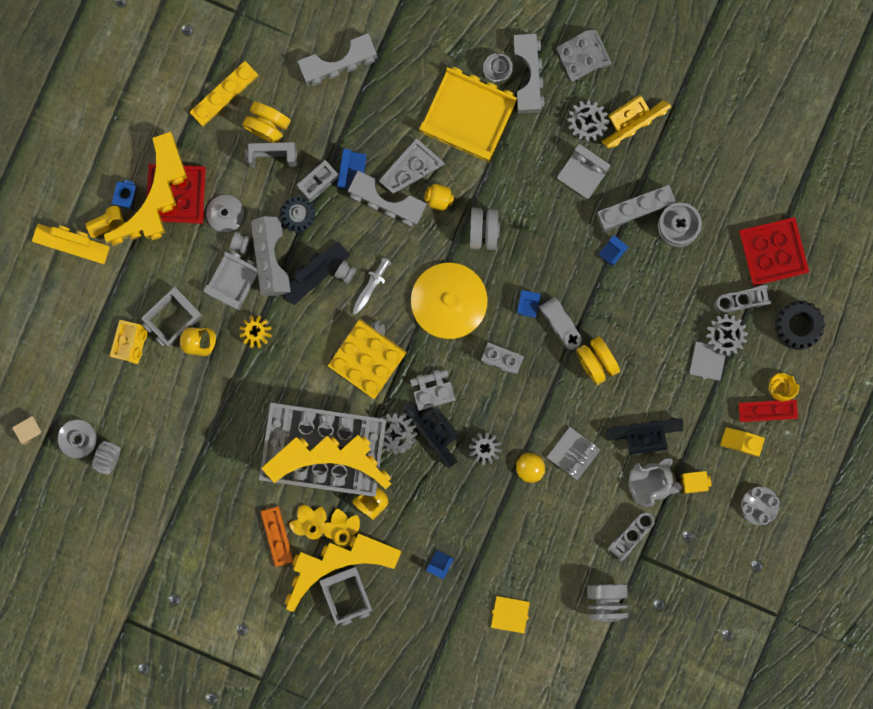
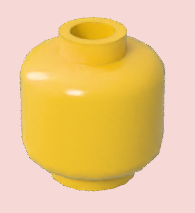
M439 184L427 187L424 201L427 202L428 207L444 211L448 205H452L454 195L451 194L449 187Z

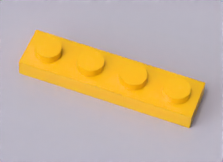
M244 61L190 111V114L204 127L259 75Z

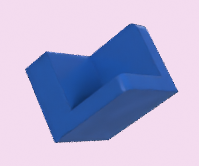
M613 235L601 250L599 256L613 267L626 252L628 246Z
M521 290L517 315L535 318L540 294Z
M436 551L426 571L444 580L454 558Z

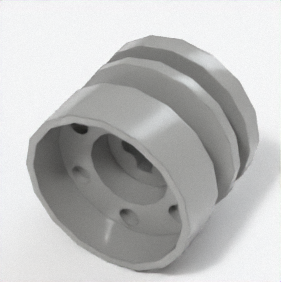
M627 584L587 585V598L596 600V604L587 606V609H596V613L587 614L588 619L608 622L628 618V613L619 612V609L628 608V605L619 603V599L628 597Z

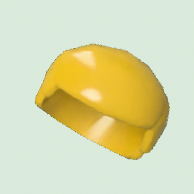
M777 373L770 379L768 388L774 399L783 402L793 399L798 394L800 385L795 382L794 376L787 375L786 373Z
M527 452L517 460L516 471L519 478L524 482L535 483L540 481L545 474V464L539 455Z

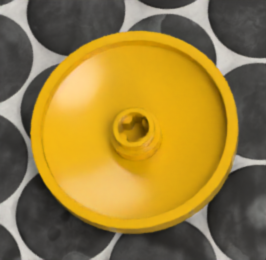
M441 263L427 269L417 279L411 294L412 312L417 323L430 335L441 339H458L470 334L482 322L487 309V292L479 276L468 267L457 263Z

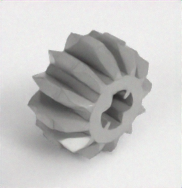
M488 432L485 433V439L482 438L481 433L478 434L480 441L472 438L476 446L469 445L470 449L476 450L471 452L470 456L477 454L478 456L474 461L478 462L482 458V465H485V459L487 458L489 464H492L491 456L497 460L499 457L494 452H501V449L495 448V446L501 444L500 441L493 443L496 436L493 435L489 440ZM488 444L490 446L488 449H491L489 453H481L480 450L482 448L480 446Z
M103 441L94 455L92 468L99 473L110 474L119 459L120 447L112 442Z

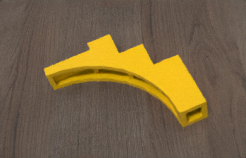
M171 132L153 138L156 151V171L150 193L140 210L129 221L118 229L104 234L108 244L112 243V246L123 243V239L141 237V233H144L147 239L156 240L162 237L161 234L166 233L158 211L165 213L173 210L176 202L170 183L177 185L184 182L183 179L187 178L174 136Z
M357 435L341 450L338 448L340 444L333 436L331 438L326 436L311 451L307 449L309 444L303 438L298 439L296 437L261 468L275 483L286 474L301 467L333 463L346 465L362 471L377 481L384 489L391 485L389 482L391 477L384 470L379 471L376 467L378 463L371 455L369 457L365 455L371 450L369 448L371 443L364 435L362 437Z
M358 534L357 537L353 536L349 546L352 547L351 551L329 543L322 550L321 556L324 557L323 560L303 552L300 555L296 554L292 565L295 566L294 571L299 572L300 576L296 575L292 586L295 588L292 594L288 593L284 603L287 605L286 609L294 612L308 589L326 574L348 565L363 563L377 564L395 569L402 551Z

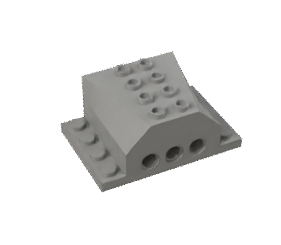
M270 403L261 468L296 437L298 439L303 438L309 444L307 449L311 451L326 436L329 438L333 436L340 444L338 448L341 450L357 435L360 437L364 435L371 443L369 445L371 450L365 455L367 457L371 455L378 463L376 467L379 469L386 419ZM333 463L301 467L275 482L374 497L376 496L377 481L362 471L346 465ZM261 469L259 480L273 482Z

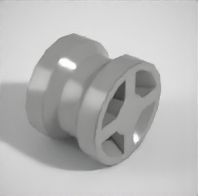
M236 231L231 241L230 249H237L240 253L245 254L251 236H243L240 232Z
M343 261L334 277L337 279L341 278L348 285L357 268L350 267L346 261Z

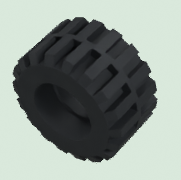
M798 300L782 308L777 314V319L774 323L776 324L774 329L778 334V340L780 339L784 346L787 345L789 346L788 348L796 350L807 349L816 344L825 331L824 315H821L819 307L816 308L813 303ZM801 314L809 320L810 331L807 335L797 336L790 330L789 321L792 316Z

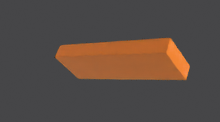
M277 506L260 511L275 567L292 563L294 559L280 507Z

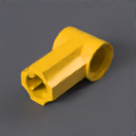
M118 206L109 207L104 215L85 223L88 233L92 238L110 230L118 229L125 224L122 209Z

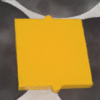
M496 596L495 607L492 610L491 628L524 634L526 621L529 619L527 615L530 602Z

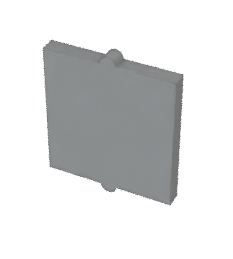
M696 342L689 375L703 377L704 380L708 378L720 381L726 353L723 352L722 355H719L718 349L712 351L713 344L708 345Z

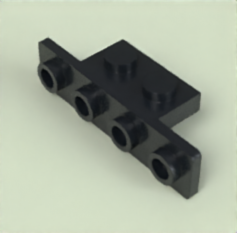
M336 242L325 253L323 251L320 254L318 252L309 259L311 262L306 267L302 265L295 271L297 275L294 276L295 280L290 283L291 292L283 295L292 305H296L340 266L343 261L349 258L350 254L339 242Z
M412 402L403 406L402 410L406 414V418L412 419L413 424L416 425L417 432L427 440L428 446L437 453L441 463L448 468L454 466L458 461L447 446L460 435L439 408L435 406L422 416Z
M670 418L665 421L654 420L643 424L633 423L628 426H612L606 429L607 441L626 439L629 455L667 450L665 433L683 431V419Z

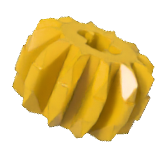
M250 316L251 323H248L247 320L243 321L247 326H240L239 329L245 331V333H241L239 336L240 338L247 337L243 341L245 345L251 340L250 348L254 347L255 342L257 347L261 348L260 341H263L264 344L268 343L264 338H271L272 335L266 333V331H270L272 328L271 326L264 327L268 323L266 319L260 323L261 316L257 317L256 322L254 317ZM255 327L258 330L260 329V332H258L257 337H255L253 334L251 335V332H253V328Z

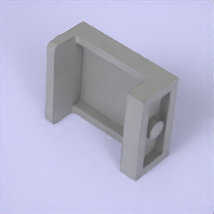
M294 142L248 144V149H245V161H247V164H250L251 168H256V157L287 156L290 168L297 167V148Z
M225 251L224 257L209 285H206L203 292L239 311L258 276L257 264L251 260H247V262L241 260V255L230 251V253Z

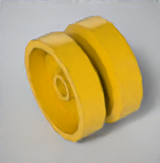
M254 101L250 112L255 117L246 116L242 127L268 142L280 143L283 134L278 129L286 130L291 120L274 108Z
M600 336L590 341L593 351L586 345L576 349L584 370L596 385L606 381L604 370L611 377L621 372L615 358Z

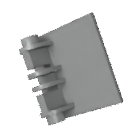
M569 427L547 458L578 481L600 449Z

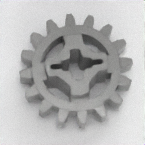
M588 100L587 104L584 105L581 101L579 108L576 105L573 106L575 112H569L572 118L567 119V122L572 123V125L568 129L574 130L573 137L577 134L579 135V141L582 138H585L586 142L590 138L596 141L597 135L599 137L603 136L601 131H607V127L604 124H608L609 120L604 118L608 113H602L604 107L598 108V102L591 105L590 100ZM589 109V112H586V113H581V112H580V111H582V110ZM595 113L599 115L601 122L596 119ZM591 118V123L586 125L585 120ZM575 120L580 123V130L577 128ZM591 129L596 130L593 133H587Z
M727 314L724 315L723 319L717 316V322L713 320L710 322L713 327H707L706 329L710 332V334L706 335V338L711 339L707 344H713L712 351L718 349L719 355L725 352L726 356H729L730 351L735 355L737 354L736 348L742 350L743 346L741 343H747V340L743 338L748 335L747 332H743L746 325H740L741 319L735 321V315L728 319ZM731 323L732 325L730 327H724L721 324ZM737 329L739 331V340L736 338L735 333ZM715 330H716V332L718 333V340H717V341L715 340V337H714V332H715ZM723 331H724L725 333H726L727 331H729V332L731 333V334L729 335L730 338L724 339V338H723V336H724ZM723 344H730V345L733 346V347L725 348V347H722V345H723Z
M390 412L381 418L386 419L383 447H387V452L393 449V454L399 451L404 453L406 449L409 450L412 447L411 444L416 442L413 438L417 435V432L413 431L416 425L410 424L411 418L405 419V413L400 416L399 412L394 414Z

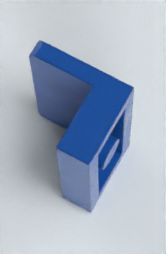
M343 149L338 189L349 190L357 171L364 173L366 154L355 153L351 149Z

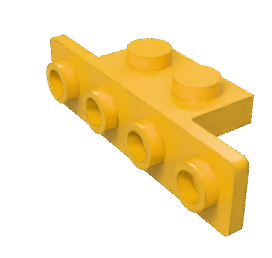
M638 95L608 115L616 132L602 140V144L607 148L616 147L620 144L621 140L633 136L636 130L648 126L657 116L660 117L666 114L668 109L671 108L670 103L663 100L649 109L642 96Z
M37 224L32 242L105 264L110 250L108 245L92 241L87 238L88 234L77 231L76 234L69 232L70 229L59 225L58 228H50Z

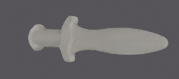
M381 258V263L375 273L368 272L370 280L359 295L353 309V314H357L365 306L376 285L380 282H385L381 276L387 266L391 265V261L388 258Z

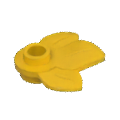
M300 505L297 511L298 519L289 523L291 530L298 536L306 535L311 540L320 538L323 534L322 525L327 518L323 507H319L313 511L307 505ZM316 527V531L311 533V528Z
M336 509L332 515L331 523L327 522L322 525L323 533L326 537L333 539L337 546L346 547L351 543L352 536L359 531L360 519L358 515L348 519L344 512ZM341 534L346 535L347 538L345 541H341L339 539V536Z

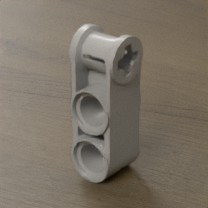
M768 285L721 295L715 300V310L719 313H729L770 305L772 303L767 294ZM740 295L746 297V305L739 303L738 298ZM721 299L728 302L727 309L720 306Z
M554 296L539 306L542 314L549 321L552 329L565 347L570 350L577 349L581 344V336L558 299ZM570 336L572 338H577L575 345L573 343H568Z
M646 512L639 514L625 531L612 542L607 551H611L619 558V562H622L653 527L654 517ZM645 515L649 516L651 520L650 524L646 527L640 524L641 517ZM630 530H635L638 534L637 539L634 541H630L627 538V533Z

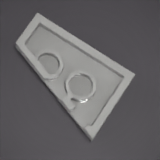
M416 138L383 175L379 183L392 194H395L442 167L445 163Z

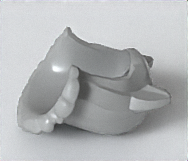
M664 459L660 463H649L641 467L640 463L634 465L629 474V488L637 504L646 508L651 507L655 503L654 500L664 499L670 494H676L683 489L682 485L676 482L675 474L671 470L672 459Z

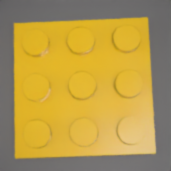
M359 319L328 367L375 399L407 352Z

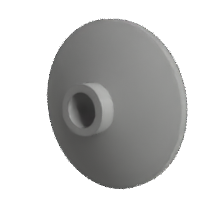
M217 196L207 207V221L213 229L219 232H232L242 224L244 208L241 202L234 196ZM224 209L228 210L226 216L221 215V211Z
M69 421L59 431V447L69 457L83 458L89 455L96 445L95 430L85 421ZM76 436L82 438L80 443L75 442Z

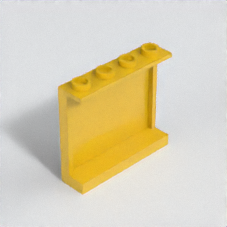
M447 67L445 76L426 118L419 128V132L489 163L517 98L514 97V93L508 90L500 91L492 83L487 82V84H484L474 75L466 76L462 74V70L456 67H452V69Z

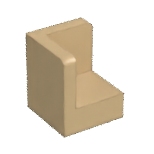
M34 416L12 427L22 445L30 443L31 439L42 433Z

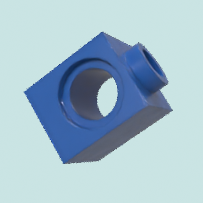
M128 180L117 182L112 200L113 206L133 211L138 188L134 186V182ZM123 190L130 191V195L126 199L121 198Z

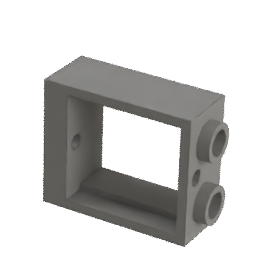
M174 287L141 319L144 321L142 325L150 333L154 331L158 335L155 339L162 346L167 345L171 347L180 338L182 332L186 328H191L203 315ZM175 297L193 317L168 339L151 322V319Z
M357 567L320 581L335 624L340 623L342 627L352 623L351 619L358 616L360 620L370 616L369 612L373 609ZM354 576L366 608L339 618L328 586Z

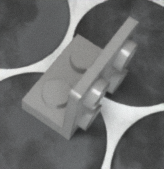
M587 30L557 47V51L571 81H576L597 68H605L612 64L597 30Z
M578 144L557 179L584 198L589 199L611 165Z

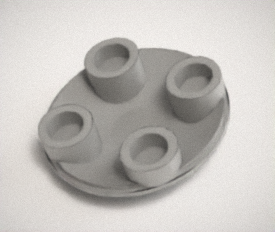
M754 487L744 494L741 501V510L749 522L756 525H766L777 516L780 501L772 490L766 487Z

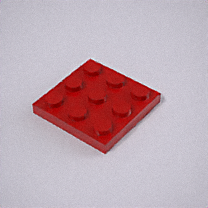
M148 164L147 197L154 182L156 164ZM184 166L187 178L183 179L184 182L177 185L170 183L176 206H173L171 211L162 213V211L158 212L161 221L165 223L203 224L206 167Z
M795 217L739 230L753 287L809 273Z

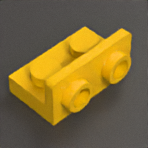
M119 320L109 357L138 364L142 356V349L148 330L140 324Z

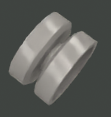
M679 202L671 204L664 210L659 218L657 228L659 236L666 244L680 248L688 246L696 239L701 231L702 221L696 208L687 203ZM681 223L683 227L677 228L676 225Z
M472 207L470 249L480 250L482 238H486L485 248L497 251V238H499L500 231L498 208H489L486 220H483L482 208Z

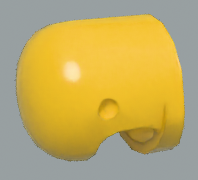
M186 328L180 336V347L183 352L189 355L208 356L216 342V334L210 328ZM207 331L209 334V346L207 348H200L201 336Z
M377 487L375 497L360 495L353 499L352 502L360 511L374 520L387 507L388 497L383 490Z

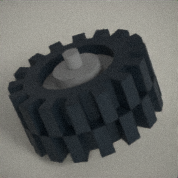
M296 196L288 199L283 204L279 217H281V224H284L283 227L285 229L288 228L290 232L295 231V233L305 231L313 224L316 216L314 215L315 209L312 208L313 204H310L308 199L304 200L303 197L297 198Z

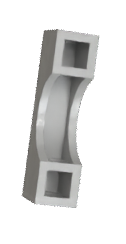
M369 33L351 40L348 54L340 61L326 62L314 54L299 60L298 64L306 84L315 86L320 84L322 79H333L338 77L340 72L345 70L351 72L357 69L358 65L363 63L364 65H369L375 62L374 59L377 58V53Z
M537 34L514 35V58L523 61L528 66L531 74L528 84L523 89L517 91L518 114L541 112V107H544V95H540V88H543V77H539V69H542V58H538V51H541V40L537 39Z
M357 171L348 190V194L351 195L350 198L354 201L360 202L362 200L368 203L367 206L376 211L379 208L385 211L384 214L393 219L398 217L402 219L403 224L412 227V225L417 226L427 203L410 195L405 200L396 203L383 200L376 191L375 179L360 171Z
M670 185L598 211L596 215L602 231L606 232L641 216L662 211L671 204H675L676 201Z
M263 216L251 220L261 296H279L291 292L288 273L280 268L274 252L277 240L283 236L280 217Z

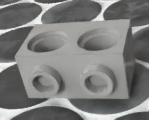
M325 160L298 183L297 187L311 203L335 182L339 176Z
M488 342L481 362L517 376L524 356Z

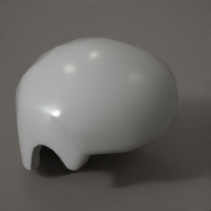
M493 53L484 61L483 72L486 78L492 82L503 81L511 75L513 63L509 56L503 53Z

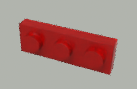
M797 400L738 403L739 422L798 419Z

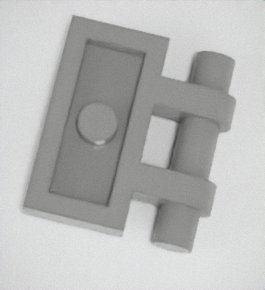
M439 369L434 370V373L424 376L420 374L417 375V378L410 379L412 387L420 385L421 390L414 392L419 411L456 401L451 382L444 384L442 382V378L449 376L447 369L441 371ZM436 380L437 386L426 388L425 383Z

